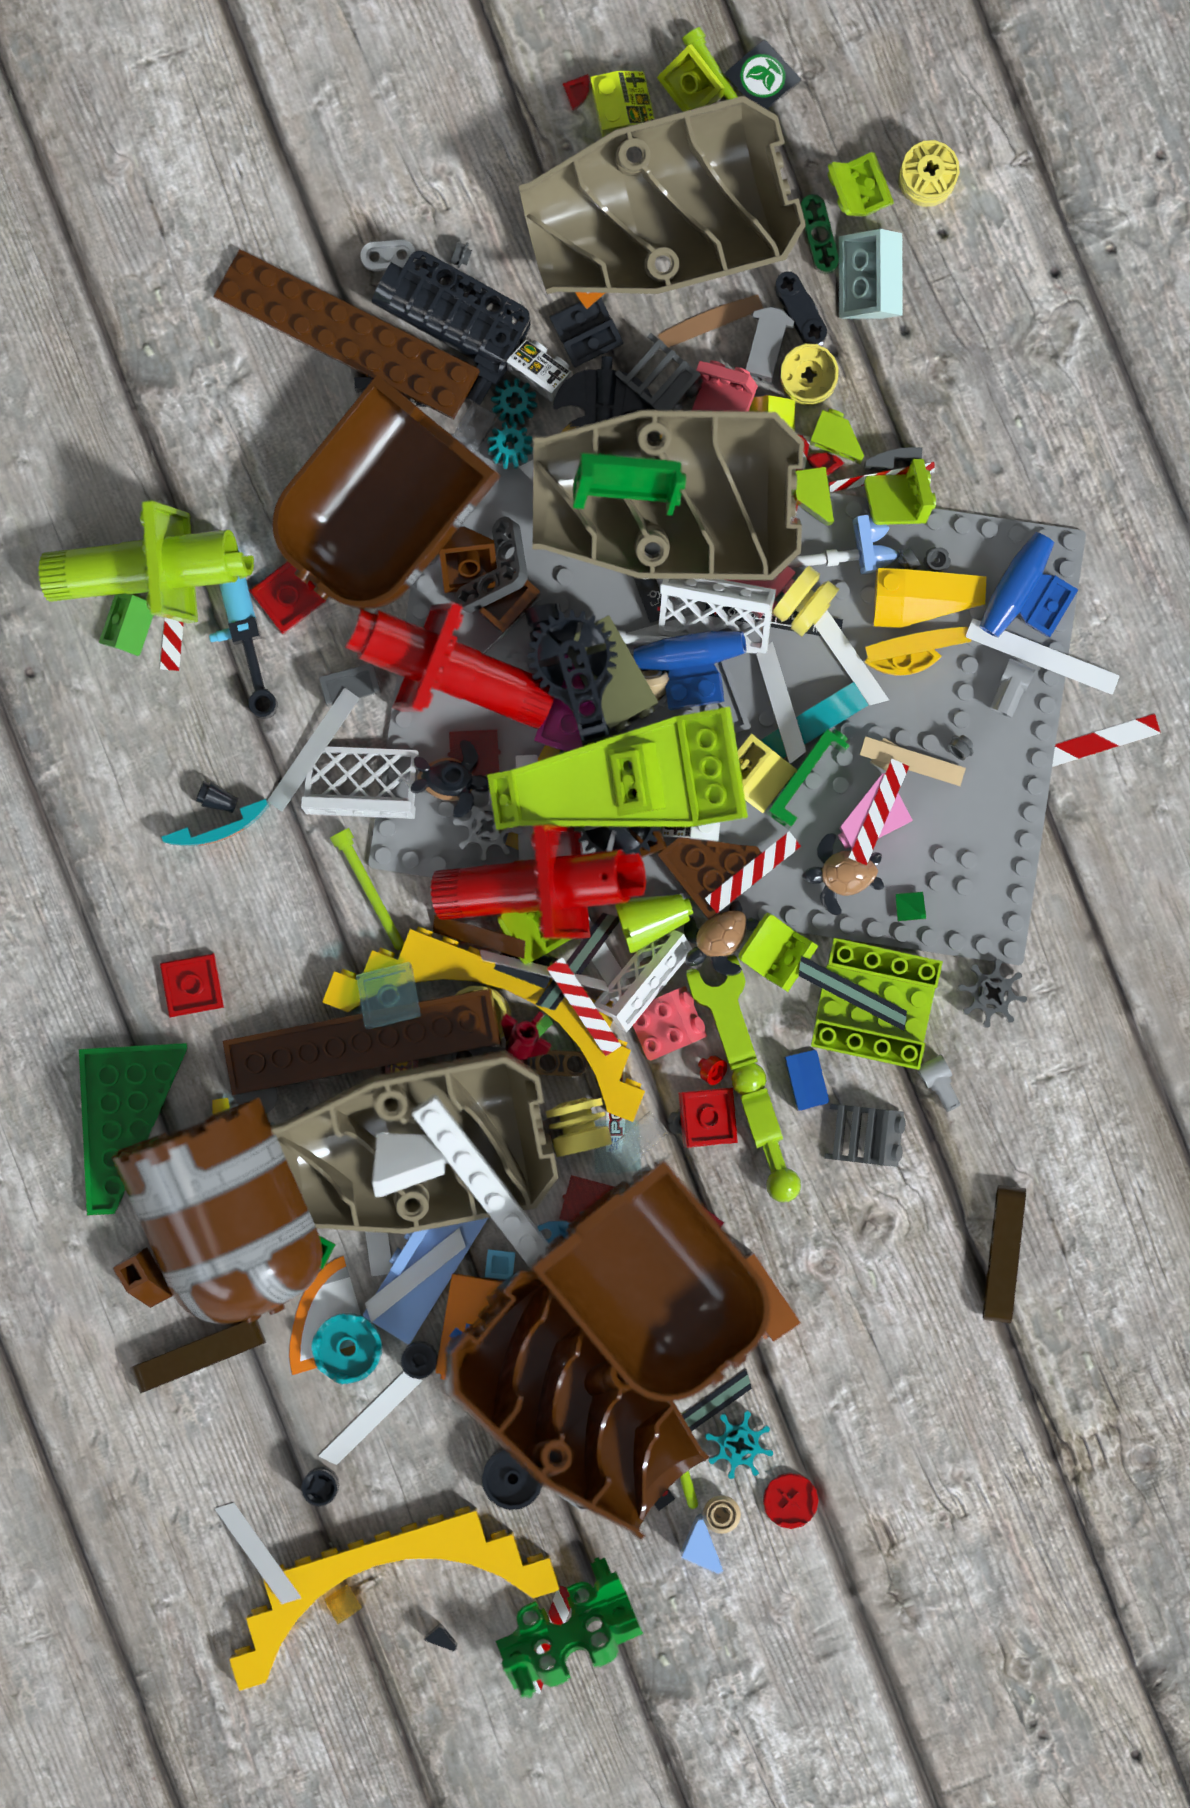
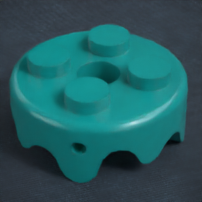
M342 1313L329 1318L320 1326L312 1340L311 1349L315 1364L320 1372L338 1384H349L367 1378L375 1370L382 1356L383 1344L377 1328L370 1320L355 1313ZM351 1340L356 1346L354 1354H343L340 1350L341 1342Z

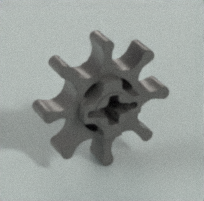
M1000 959L994 961V970L989 975L982 974L977 964L971 965L970 969L977 976L976 984L972 987L960 984L957 988L959 991H968L973 996L972 1005L963 1009V1014L968 1015L975 1008L981 1009L985 1014L983 1027L985 1028L991 1026L990 1018L996 1012L1002 1013L1006 1021L1012 1023L1014 1017L1008 1012L1009 1003L1013 1000L1022 1003L1027 1001L1026 996H1017L1012 992L1013 982L1022 978V974L1017 972L1010 979L1003 978L999 972L1002 964ZM990 979H997L999 980V983L992 982ZM980 986L981 990L980 995L978 996V988ZM987 986L991 989H998L999 992L996 994V997L1000 1004L993 998L987 999L986 995L989 993ZM1005 991L1007 992L1006 1000H1004ZM986 1004L993 1005L994 1009L987 1008Z

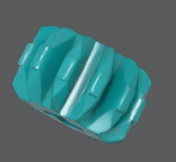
M515 379L513 387L510 386L508 380H505L504 386L506 389L503 390L497 386L495 391L500 396L491 397V402L498 404L492 408L493 413L502 412L498 418L500 422H503L508 416L509 426H512L514 418H518L519 423L523 425L525 424L523 415L530 419L534 416L528 408L536 409L538 406L536 402L529 401L536 397V392L526 393L530 388L529 383H525L522 388H519L520 379ZM514 396L518 397V402L522 401V403L517 404L516 408H511L510 403L507 404V401H512Z
M503 422L502 431L498 428H493L492 434L494 437L487 438V444L490 445L487 449L488 455H495L493 458L494 464L503 461L504 469L508 468L509 463H512L515 469L519 468L518 460L527 463V455L533 453V447L530 446L533 443V437L526 436V427L518 431V423L513 422L512 428H508L507 424ZM512 442L514 449H508L506 443Z

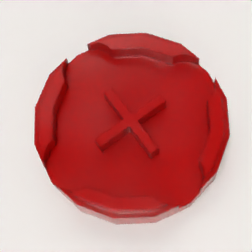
M790 1472L780 1474L769 1482L764 1491L763 1504L765 1512L772 1522L782 1528L794 1529L803 1527L817 1512L819 1502L817 1491L811 1481L801 1474Z

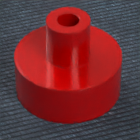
M716 1055L710 1056L707 1059L702 1058L698 1063V1067L701 1068V1079L710 1085L718 1084L727 1072V1063Z

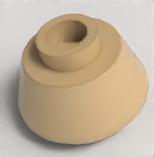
M640 670L657 701L666 694V685L669 681L668 673L661 670Z
M715 1496L703 1508L704 1523L715 1533H728L734 1530L740 1521V1508L736 1501L728 1496Z

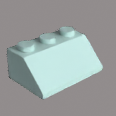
M876 229L839 236V318L883 319L901 316L902 233Z

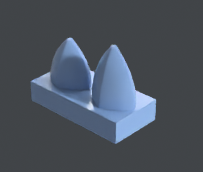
M868 515L857 516L852 520L856 547L860 555L859 566L861 575L873 573L878 568H884L895 561L899 556L897 551L886 546L873 545V542L878 541L890 529L888 525H876Z

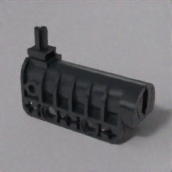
M425 251L412 253L403 268L391 262L372 298V304L474 360V365L477 366L476 368L479 369L480 373L466 398L478 405H481L491 385L497 387L507 372L506 361L524 342L531 328L530 315L526 307ZM424 264L428 266L427 270L422 268ZM429 273L432 274V278L427 277ZM444 277H449L452 279V281L447 285H442L439 283V281ZM459 284L464 285V287H462V289L459 288ZM472 291L476 292L475 296L471 295L470 293ZM464 292L470 295L466 298L464 297ZM477 300L481 301L480 305L476 304L475 302ZM496 303L501 306L495 312L487 310V307L491 304ZM507 310L511 311L512 313L508 315ZM520 317L524 319L523 323L520 321H518L516 325L512 323L513 319L516 321L519 320Z

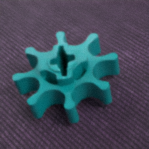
M749 1410L744 1411V1419L738 1425L730 1424L726 1414L722 1413L720 1419L726 1426L724 1433L715 1436L708 1432L705 1435L707 1440H714L720 1445L719 1453L709 1457V1463L713 1465L719 1459L728 1460L731 1464V1469L728 1472L729 1479H734L735 1469L741 1464L748 1465L753 1476H757L759 1471L753 1465L754 1457L760 1453L766 1454L769 1457L773 1456L772 1449H764L758 1443L759 1437L769 1432L770 1427L764 1425L760 1430L750 1429L748 1426V1420L751 1416ZM734 1430H737V1432L728 1436L729 1433H731ZM748 1434L752 1435L754 1439L753 1442L749 1440ZM740 1437L743 1438L744 1444L752 1448H741L738 1452L735 1446L727 1441L737 1442ZM725 1447L730 1450L731 1455L726 1453ZM750 1454L748 1457L742 1459L743 1456Z

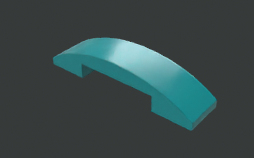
M855 682L796 717L804 745L825 733L827 729L833 728L869 706ZM779 728L761 739L764 744L783 759L787 757Z

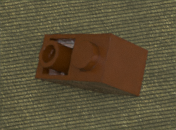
M147 1247L125 1258L113 1267L126 1292L149 1308L173 1296L162 1272Z

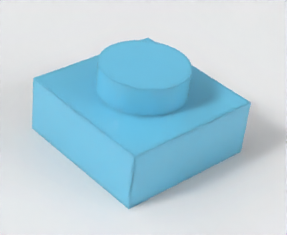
M488 1249L485 1277L507 1280L513 1276L516 1252Z

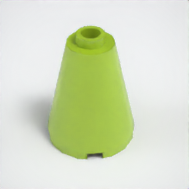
M682 894L630 898L627 903L615 904L630 954L637 952L690 921L689 915L693 914L689 898L683 899Z

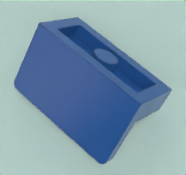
M811 1050L784 1057L797 1111L828 1104L829 1098L817 1051Z

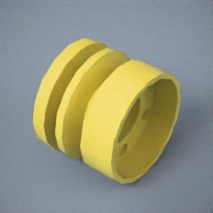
M936 140L922 141L914 145L906 153L899 172V186L904 196L912 203L922 207L936 206L944 202L952 194L960 173L959 161L955 152L946 144ZM927 166H930L931 170H935L933 176H930L929 172H924Z
M803 344L795 347L786 355L781 365L780 381L784 392L790 399L801 405H815L824 402L833 393L838 381L839 368L835 357L826 348L817 344ZM806 369H811V373L817 374L816 377H813L812 383H808L806 378L802 379L801 375L805 374Z
M585 1097L560 1103L551 1110L545 1111L547 1118L559 1116L560 1122L550 1124L549 1129L563 1130V1135L552 1140L556 1157L613 1144L609 1127L595 1126L594 1122L606 1116L605 1111L593 1114L591 1109L592 1107L603 1105L602 1098Z

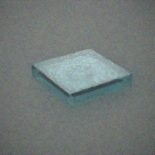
M410 962L356 975L364 1026L367 1030L421 1016L413 968Z

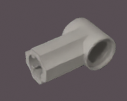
M1010 658L1000 678L1002 682L990 709L1012 718L1023 691L1027 690L1035 669Z

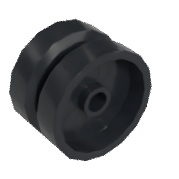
M503 1447L495 1450L487 1460L482 1474L483 1490L488 1499L496 1506L507 1510L523 1509L532 1504L539 1496L542 1485ZM511 1473L518 1476L514 1481L509 1479Z

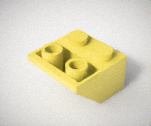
M751 734L737 751L745 800L764 813L793 777L797 769Z

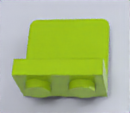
M870 152L849 163L831 162L828 164V179L831 185L836 188L839 196L837 198L839 208L846 215L866 217L894 204L875 152Z
M913 459L906 475H872L865 478L864 486L874 524H924L927 522L932 509L936 507L935 493L931 492L930 471L926 470L924 459Z
M540 911L506 913L498 917L500 929L504 935L525 940L524 959L518 957L523 964H529L571 940L543 939V933L539 929Z
M766 913L743 946L738 958L765 979L789 992L798 978L801 956L810 960L818 945L792 930L774 915Z

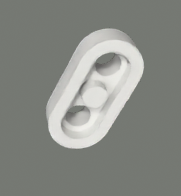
M406 240L370 242L361 250V261L364 267L370 271H384L391 262L403 268L410 255L415 252V248ZM400 251L407 253V257L404 260L397 258V254ZM373 253L380 255V259L377 262L370 260V256Z

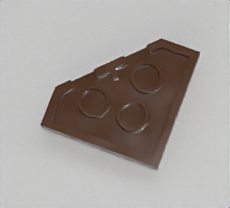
M679 837L657 855L707 919H711L717 913L705 898L762 852L757 846Z

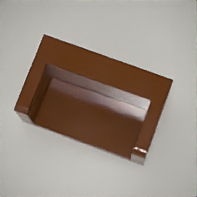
M526 580V583L520 589L485 607H481L479 614L503 634L525 613V610L541 595V592L531 582Z

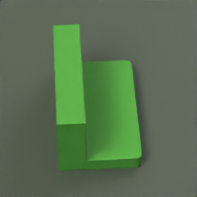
M126 593L115 594L99 643L135 656H140L153 618L151 610L147 607L146 600Z

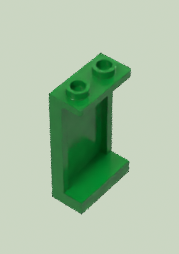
M581 453L572 485L573 508L584 509L587 496L665 502L666 515H673L675 506L680 505L681 490H684L686 486V473H682L681 461Z
M827 729L767 812V815L789 830L798 817L786 810L785 806L828 746L831 745L844 754L850 746L846 743L848 738L836 729L832 732Z

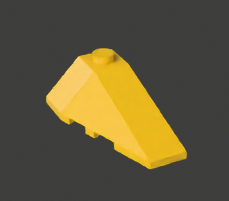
M878 568L875 581L873 627L903 628L922 621L985 605L987 576Z

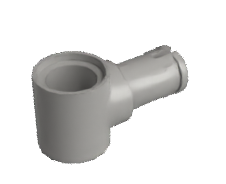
M940 1054L921 1064L920 1070H917L928 1089L931 1088L932 1091L936 1092L946 1112L959 1107L961 1104L950 1084L952 1082L950 1078L952 1073L943 1056Z

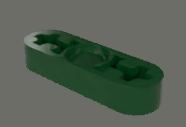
M810 194L801 202V209L806 224L805 232L815 269L819 273L830 274L836 270L839 256L825 202L819 195ZM810 201H813L815 205H820L816 214L818 220L823 217L824 221H815L810 225L808 224V221H813L812 212L805 209L809 206ZM814 228H824L827 231V238L821 242L814 240L811 234ZM828 244L831 245V248L826 247L827 257L833 258L830 267H826L824 263H819L822 260L821 249L815 251V247L822 248Z

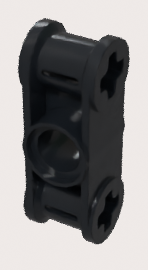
M790 271L781 273L776 279L775 293L785 313L794 321L793 327H795L804 344H817L821 346L826 339L827 328L819 315L813 299L807 293L795 273ZM783 281H786L788 284L793 283L792 291H789L787 288L782 289ZM811 328L814 331H820L818 339L814 336L809 338L808 335Z

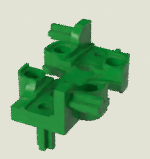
M597 1557L594 1559L595 1562L591 1563L597 1580L594 1588L588 1582H578L566 1587L570 1597H567L568 1604L572 1610L571 1617L567 1622L560 1625L551 1623L544 1608L540 1609L537 1602L534 1601L523 1606L518 1611L516 1616L518 1626L516 1630L510 1635L495 1641L502 1658L501 1665L514 1690L518 1689L521 1698L525 1696L527 1698L533 1697L532 1693L536 1692L533 1682L539 1679L549 1687L567 1682L571 1675L566 1662L569 1655L574 1651L582 1650L587 1652L593 1666L602 1667L617 1657L619 1644L643 1634L628 1594L617 1572L611 1573L605 1557L602 1559ZM594 1621L602 1622L599 1629L594 1631L588 1630L590 1623ZM541 1644H550L548 1651L542 1654L537 1653V1648Z

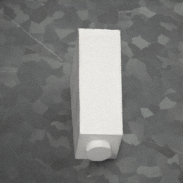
M377 1134L373 1175L375 1196L381 1197L445 1173V1163L449 1162L429 1135Z

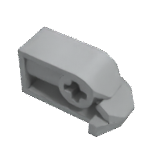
M774 306L756 310L753 313V319L759 321L746 370L750 372L753 380L770 385L773 381L782 347L785 328L793 329L794 321L782 308Z

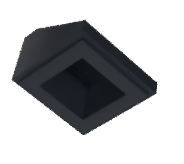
M443 1624L436 1626L423 1639L426 1642L450 1651L457 1649L458 1643Z

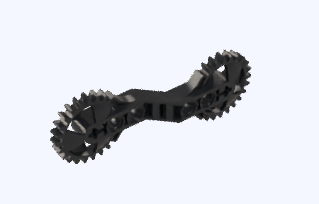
M570 610L569 617L565 618L563 612L559 611V620L556 621L550 615L548 616L550 625L539 624L543 631L542 633L533 631L532 634L537 639V642H529L528 646L534 649L535 652L528 653L527 658L533 659L535 662L528 666L530 670H538L533 675L534 680L543 679L540 688L543 689L549 685L548 695L562 701L573 712L584 747L610 738L602 710V697L605 689L613 679V675L608 669H616L617 667L615 663L610 661V659L618 657V653L610 651L611 648L616 646V641H607L612 632L607 631L603 633L602 630L605 623L601 622L596 626L595 615L586 620L585 611H582L578 618L575 617L574 611ZM580 622L583 623L579 641H576L574 639L578 623ZM551 631L563 644L560 646L547 632ZM605 643V650L587 655L585 648ZM574 649L575 653L580 652V655L576 656L578 667L584 665L585 668L572 670L571 659L565 658L569 654L568 650ZM559 655L560 663L545 667L539 666V661ZM592 672L598 677L595 681ZM578 675L585 676L588 680L587 686L583 689H577L572 685V680ZM564 679L567 689L562 688ZM585 702H590L595 706V712L590 716H584L579 711L580 706ZM636 789L633 790V796L635 798L637 797ZM578 826L574 829V832L583 833L578 842H588L585 848L586 852L593 848L596 850L595 852L607 851L611 833H615L616 836L612 850H623L625 854L638 853L641 856L640 849L643 848L646 851H650L647 842H657V838L652 833L661 832V828L658 826H603L585 831L584 826ZM628 828L643 840L641 844L627 831Z

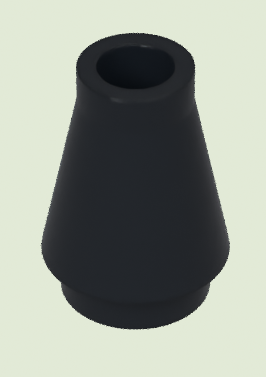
M203 781L195 801L201 803V807L233 813L239 798L231 795L212 781L210 783Z

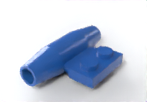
M1035 532L1015 555L990 597L979 626L983 631L999 638L1020 613L1027 625L1043 635L1051 637L1078 592L1077 588L1056 575L1043 574L1054 546L1053 540L1039 532Z
M706 631L668 637L634 648V660L640 670L669 671L666 694L668 709L670 710L724 702L722 676L714 664L745 654L747 651L746 640L742 631Z

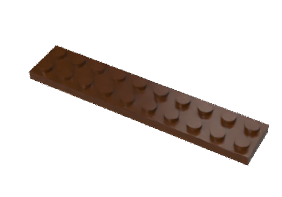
M241 249L238 250L213 296L217 301L372 379L378 374L401 394L453 420L480 373L478 368Z
M485 989L223 1040L222 1042L232 1095H239L501 1044L492 989Z

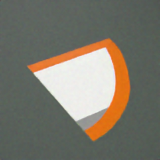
M344 1256L327 1264L318 1273L316 1279L304 1292L300 1300L290 1341L289 1357L292 1375L317 1368L311 1349L312 1340L326 1320L342 1313L361 1315ZM344 1340L340 1344V1350L345 1355H352L356 1350V1346L351 1340Z

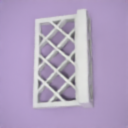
M663 579L660 592L662 598L658 633L669 636L700 633L692 626L700 620L709 629L707 631H719L726 626H729L732 631H742L734 621L743 617L750 624V627L742 631L745 636L747 650L766 654L776 590L722 579ZM668 596L680 597L684 602L675 607L668 599ZM695 602H707L711 608L702 612ZM687 607L696 615V617L689 621L680 613L681 610ZM722 607H734L738 613L729 617ZM751 611L765 613V618L756 622L749 613ZM714 612L723 620V622L716 626L707 618V616ZM674 615L682 625L679 627L667 626L666 619ZM756 631L762 638V643L752 642L746 635Z
M327 746L322 754H327L332 761L321 771L314 765L306 776L305 792L301 803V808L306 814L415 819V793H412L410 788L417 778V770L413 761L419 755L418 750ZM332 754H339V755H338L336 758H334ZM346 755H354L359 762L347 772L339 761ZM359 755H366V756H365L363 759H361ZM373 756H381L387 763L374 773L366 762ZM401 757H411V766L401 774L393 764ZM337 765L344 775L332 785L324 774ZM364 766L372 776L359 786L351 775ZM391 767L399 777L386 787L378 777ZM315 770L317 774L313 777V772ZM410 774L408 782L405 778ZM322 777L330 787L322 794H312V785ZM349 778L357 789L349 796L341 795L336 788ZM376 779L384 790L376 797L368 796L364 789ZM401 781H404L409 787L408 798H397L391 790ZM334 791L337 795H329V794H331V793Z

